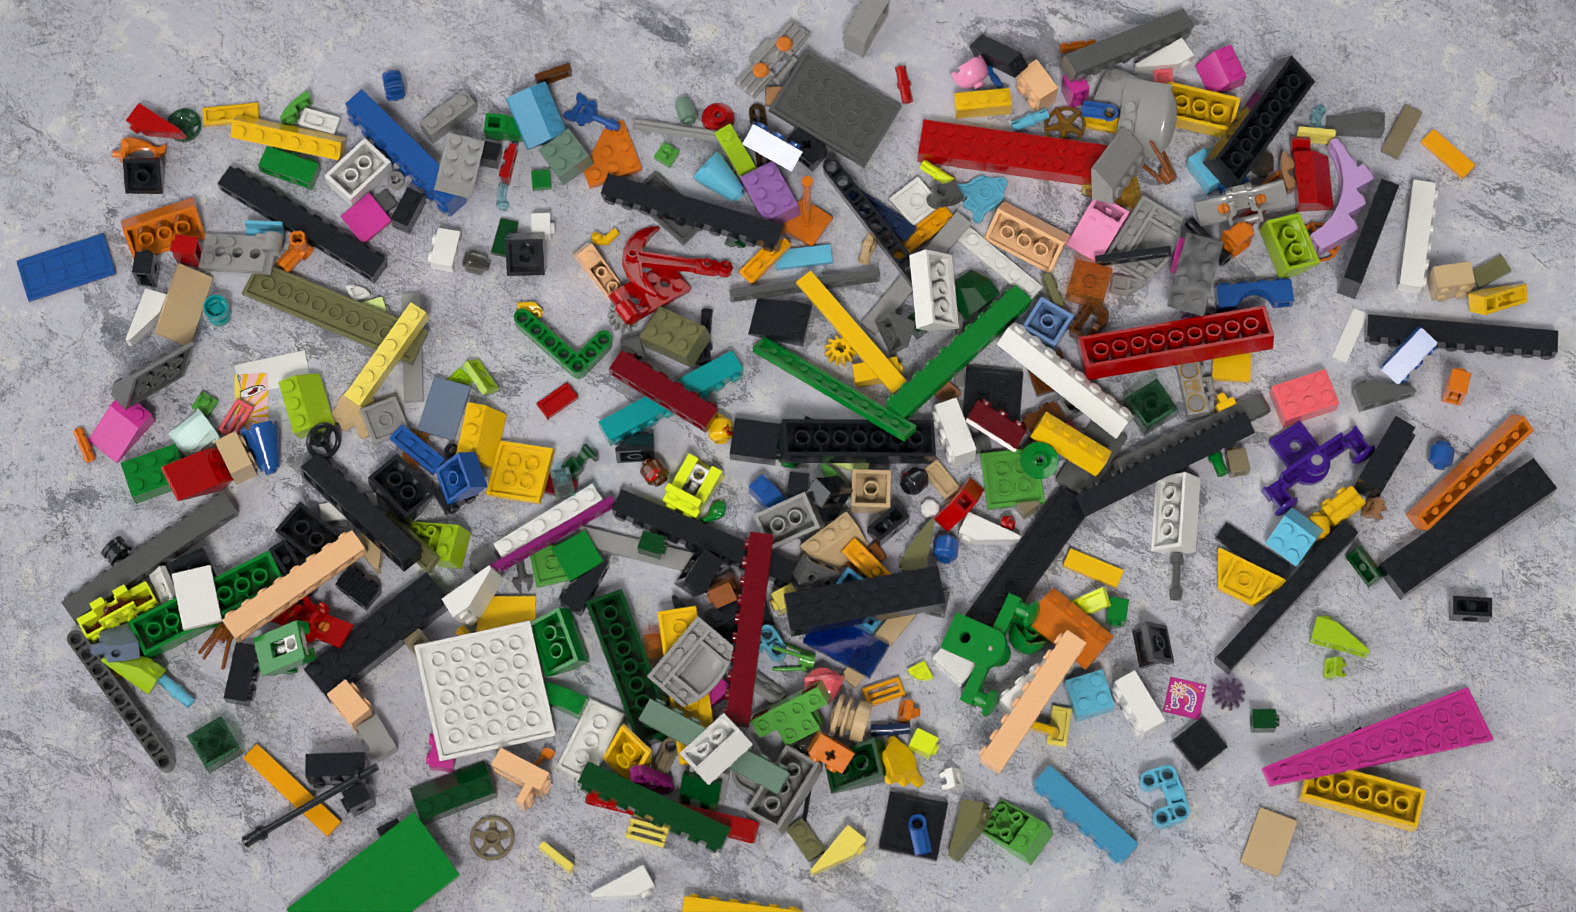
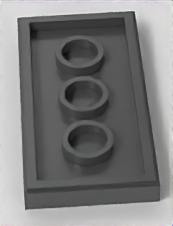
M656 171L643 182V184L682 195ZM649 215L683 246L698 232L692 226H680L672 220L667 219V221H663L655 215Z
M1092 421L1084 435L1112 451L1107 463L1099 474L1094 476L1068 460L1056 478V482L1074 493L1084 486L1087 489L1094 486L1092 482L1104 477L1127 440L1126 435L1121 434L1115 439L1097 423Z

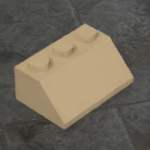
M845 512L801 544L800 552L802 555L804 553L834 565L840 570L849 561L840 551L853 538H856L865 548L869 547L857 524Z

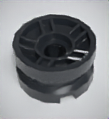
M118 536L106 544L101 551V555L108 559V562L113 566L116 561L127 558L129 555L127 552L132 551V547L128 543L125 544V540Z

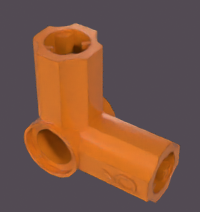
M301 230L293 231L289 235V249L276 261L280 269L290 273L301 260H306L314 250V247L308 243L306 235Z

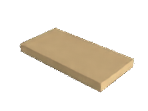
M178 263L154 334L181 345L192 342L203 310V303L207 298L213 277Z

